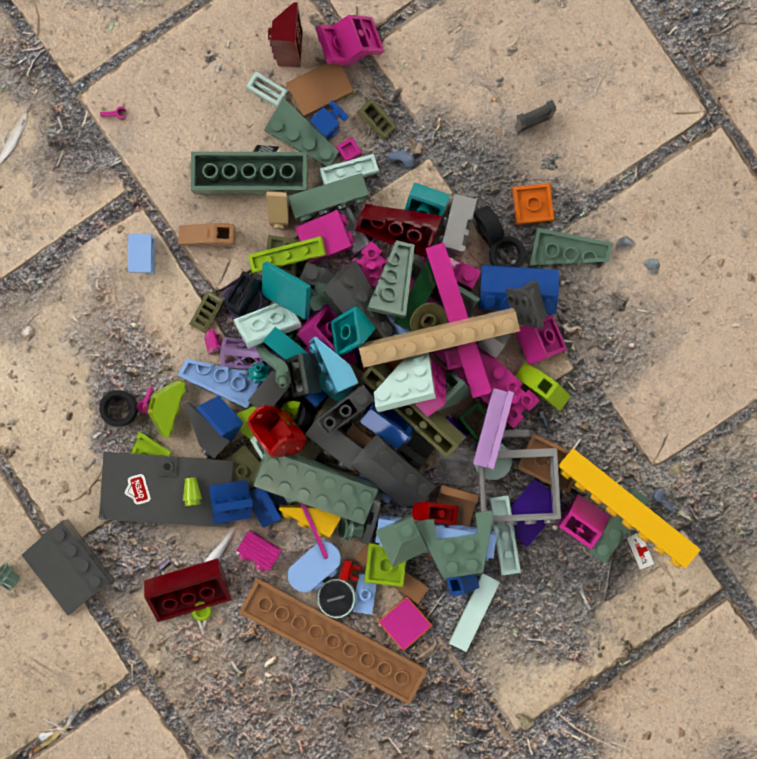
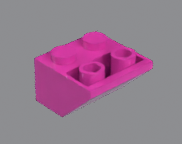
M577 494L556 526L592 550L603 534L610 516Z

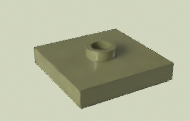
M244 444L226 460H233L231 482L247 480L250 491L254 487V478L260 461Z

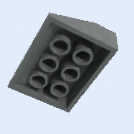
M69 519L58 523L22 554L23 558L68 616L115 580Z

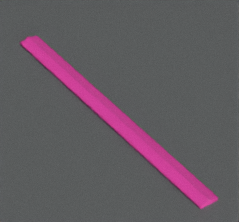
M300 503L322 555L326 559L328 555L305 504Z

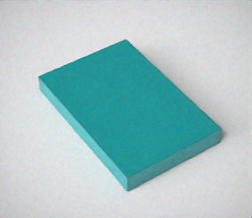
M268 261L263 263L262 295L299 317L307 319L310 314L311 285Z

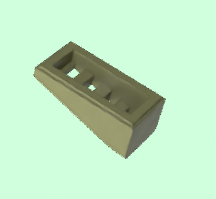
M372 98L356 112L383 140L397 127ZM371 107L373 110L367 115L365 111ZM376 112L378 116L371 120L370 117ZM382 118L383 121L377 126L375 123ZM388 123L389 126L382 132L380 129Z
M207 291L189 324L206 334L224 306V300ZM211 299L214 302H216V307L210 304L208 301ZM205 306H208L209 308L213 309V313H210L209 311L205 310ZM203 312L210 317L209 320L200 316V314ZM197 319L205 322V327L197 323Z

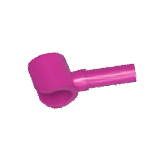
M120 106L116 111L100 112V116H113L119 120H125L126 115L121 116L118 113L126 111V108Z
M149 387L145 398L136 405L141 414L143 411L145 414H148V402L154 389L152 387Z

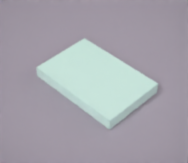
M277 303L233 319L247 348L263 343V340L275 326L284 334L302 327L296 314Z

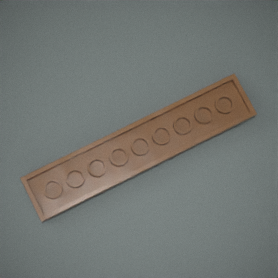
M260 578L256 579L239 611L240 614L408 705H410L428 671L427 668L342 622L327 616L318 609Z

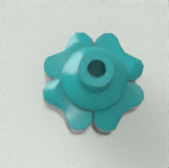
M263 362L252 364V368L248 369V378L253 380L254 383L263 382L270 374L269 366H265Z

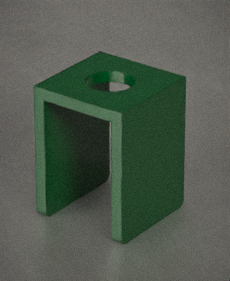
M477 402L457 419L478 443V436L463 419L475 408L485 418L486 411Z

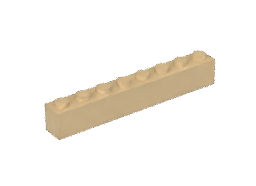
M510 308L365 342L359 346L363 367H368L519 332L520 329L516 311Z

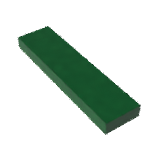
M427 258L408 295L406 316L404 318L396 317L394 321L395 324L410 332L412 314L418 307L426 304L436 285L429 258Z

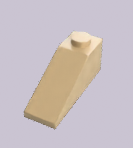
M267 192L270 225L278 230L290 227L291 204L287 193Z

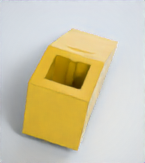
M301 505L278 506V509L281 511L280 514L285 518L291 519L293 517L298 520V525L306 529L308 526L310 527ZM306 505L319 536L324 538L326 535L330 538L341 517Z

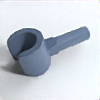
M655 489L652 499L664 505L672 513L675 509L663 500L665 493Z

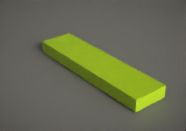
M320 236L249 254L248 258L252 274L262 272V264L266 261L279 268L327 255L323 237Z

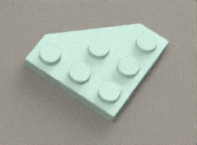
M429 352L405 358L374 392L377 412L436 398Z

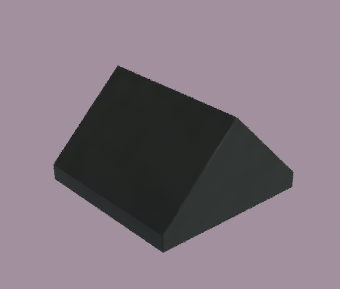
M314 353L297 354L286 359L291 372L293 398L321 393Z

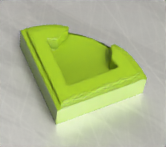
M285 402L281 405L280 409L287 411L293 419H297L300 402Z

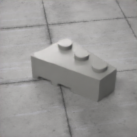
M454 194L453 199L449 198L447 210H450L448 217H444L442 228H445L444 236L440 235L438 244L445 243L449 255L462 258L477 199Z

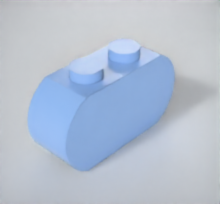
M321 540L328 555L326 559H324L319 545L316 543L295 561L288 570V580L291 586L300 592H310L312 589L316 591L324 584L322 580L327 576L333 577L339 571L337 567H339L341 561V553L336 544L328 540Z

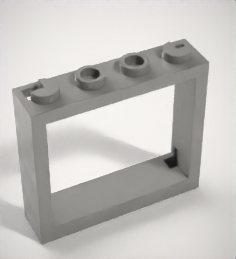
M557 448L502 450L498 452L497 459L549 457L552 513L493 515L491 526H496L497 522L505 521V525H517V521H525V524H536V520H544V523H556V519H561ZM478 466L481 512L487 511L485 467Z

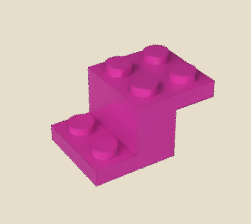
M347 15L333 26L319 25L315 28L328 64L353 65L367 55H381L385 52L372 17Z

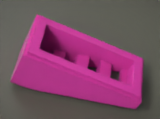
M213 329L208 330L204 336L207 352L209 354L220 352L222 344L219 333Z

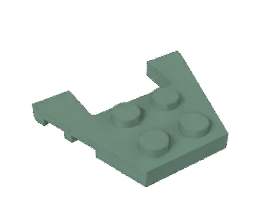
M493 510L475 512L477 533L448 538H436L434 519L416 521V525L443 578L483 573Z

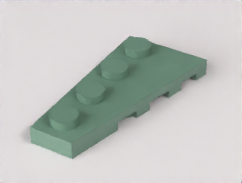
M284 98L281 100L264 131L299 152H307L309 158L325 167L331 166L337 158L339 151Z
M537 228L529 265L609 262L613 243Z

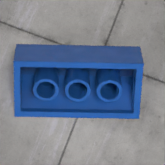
M482 265L478 298H480L478 303L479 309L501 311L510 309L505 290L507 288L519 289L533 280L538 281L546 313L556 314L559 296V270Z

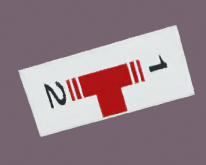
M637 533L628 537L627 540L641 570L653 565L654 562L646 543L637 536Z

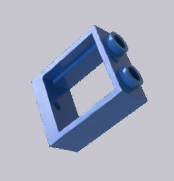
M375 401L367 406L360 420L362 424L396 449H399L402 444L406 445L412 438L411 433L414 431V428L394 409L377 412Z

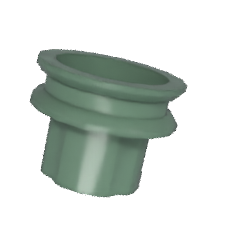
M342 517L339 525L340 540L346 539L351 541L352 538H362L364 525Z
M6 562L0 567V586L10 591L17 584L20 576L12 571L13 566L9 567Z

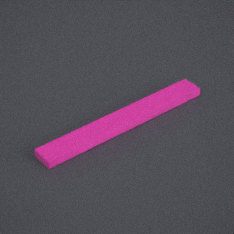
M445 243L425 248L449 323L467 319L468 315ZM476 342L458 345L457 349L473 398L492 393Z

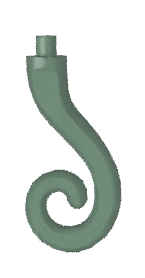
M264 343L256 345L260 357L275 370L276 383L279 384L280 388H286L291 382V372L286 362L271 353Z

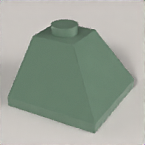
M451 370L446 374V404L437 411L465 400L471 391L469 386Z
M412 514L376 530L392 567L428 551Z

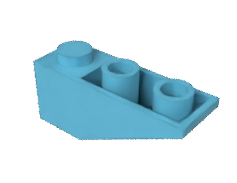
M317 337L309 341L310 352L316 356L318 370L321 374H324L326 379L325 385L329 392L331 391L334 395L358 384L349 363Z

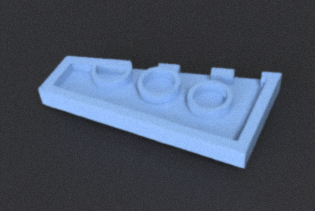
M191 359L185 360L178 374V377L245 409H248L250 405L248 399L261 383H254L253 380H250L248 378V371L212 365L211 363Z

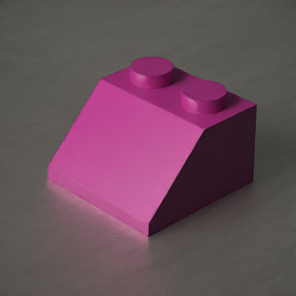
M553 314L542 319L544 327L541 329L522 326L519 328V332H515L529 365L567 350Z

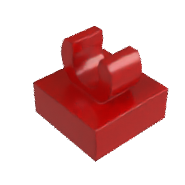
M344 560L339 579L343 581H348L350 578L355 581L359 580V577L355 576L353 571L354 569L362 570V567L354 565L355 561Z

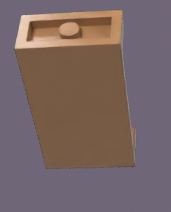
M440 485L436 503L458 506L456 525L469 526L479 495ZM425 553V557L433 559L431 553Z

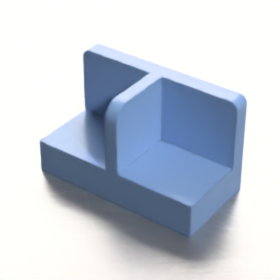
M152 234L128 235V272L155 275V237Z

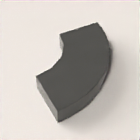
M377 491L364 523V531L361 538L363 544H369L374 532L381 504V491Z

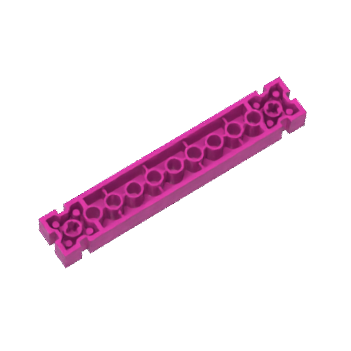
M371 241L361 251L362 258L360 260L354 258L352 262L354 260L357 261L374 291L388 257L384 260L381 257L383 251ZM410 279L409 293L415 283L412 279ZM429 297V299H428L427 302H426V303H436V304H438V303H437L434 299H432L431 297ZM457 346L431 353L447 367L444 351L456 349ZM478 347L491 391L495 388L506 392H514L506 422L510 428H514L524 418L521 413L524 410L526 412L530 411L540 400L529 389L524 392L520 388L523 384L495 357ZM463 367L451 369L469 386ZM491 393L479 396L478 398L488 406Z

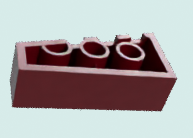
M365 204L355 231L394 245L396 240L415 245L414 253L427 258L428 255L425 248L432 246L442 216Z

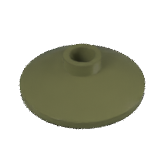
M436 303L421 305L411 316V331L446 324V311Z

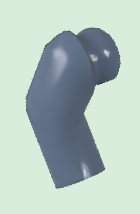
M404 150L387 153L389 162L400 160L404 162L406 168L414 166L415 159L413 155Z

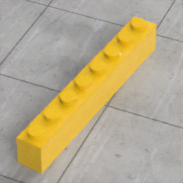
M574 448L559 464L560 475L567 480L571 478L575 481L574 486L582 492L586 490L590 493V499L595 503L605 505L607 507L606 511L614 518L616 515L623 520L621 523L629 530L635 529L638 532L637 536L645 543L651 542L654 545L653 549L660 555L666 554L671 558L669 562L676 568H687L700 552V548Z

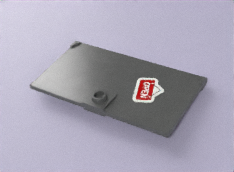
M104 451L99 520L228 528V522L218 524L213 522L209 486L232 481L233 460ZM196 477L202 500H200L201 505L185 506V501H183L185 478Z

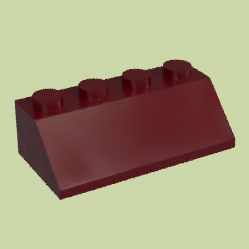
M293 2L272 20V28H268V40H270L273 58L276 59L278 66L300 68L303 28L298 2Z
M218 558L144 580V598L157 622L232 600L225 572ZM197 602H204V603H205V604H201V605L195 606Z

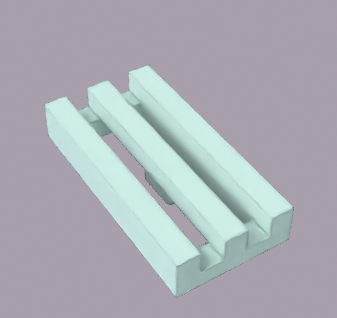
M256 71L246 86L247 90L278 107L281 100L288 93V90ZM256 78L260 79L261 81L280 91L281 94L279 95L271 89L267 88L266 86L262 85L261 83L257 82ZM252 84L277 98V101L254 88Z

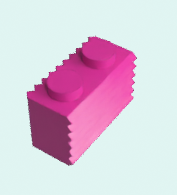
M249 530L236 551L239 552L238 556L245 561L252 560L256 563L255 567L264 572L265 570L270 571L281 554L282 549L256 532Z

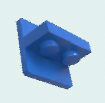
M247 480L209 486L214 524L252 518L251 507H253V502L249 494Z
M260 488L249 492L253 502V507L251 508L263 528L284 517L278 509L279 505H288L283 496Z

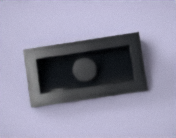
M243 271L223 304L244 315L260 290L262 282Z

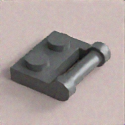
M550 100L544 106L526 114L521 113L517 115V123L515 125L517 133L551 119L556 112L554 101Z

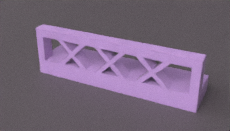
M223 338L220 348L221 366L249 369L252 368V364H260L264 361L258 354L256 346L247 348L243 339ZM269 350L271 353H273L283 361H286L275 351ZM225 355H231L236 360L225 361ZM251 357L255 362L247 363L244 359Z
M492 389L473 461L474 465L494 469L514 392Z

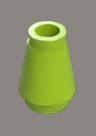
M185 478L183 493L185 506L201 505L200 500H202L197 478Z

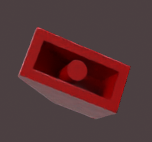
M423 501L413 504L412 516L414 520L418 521L434 519V523L456 525L458 506Z

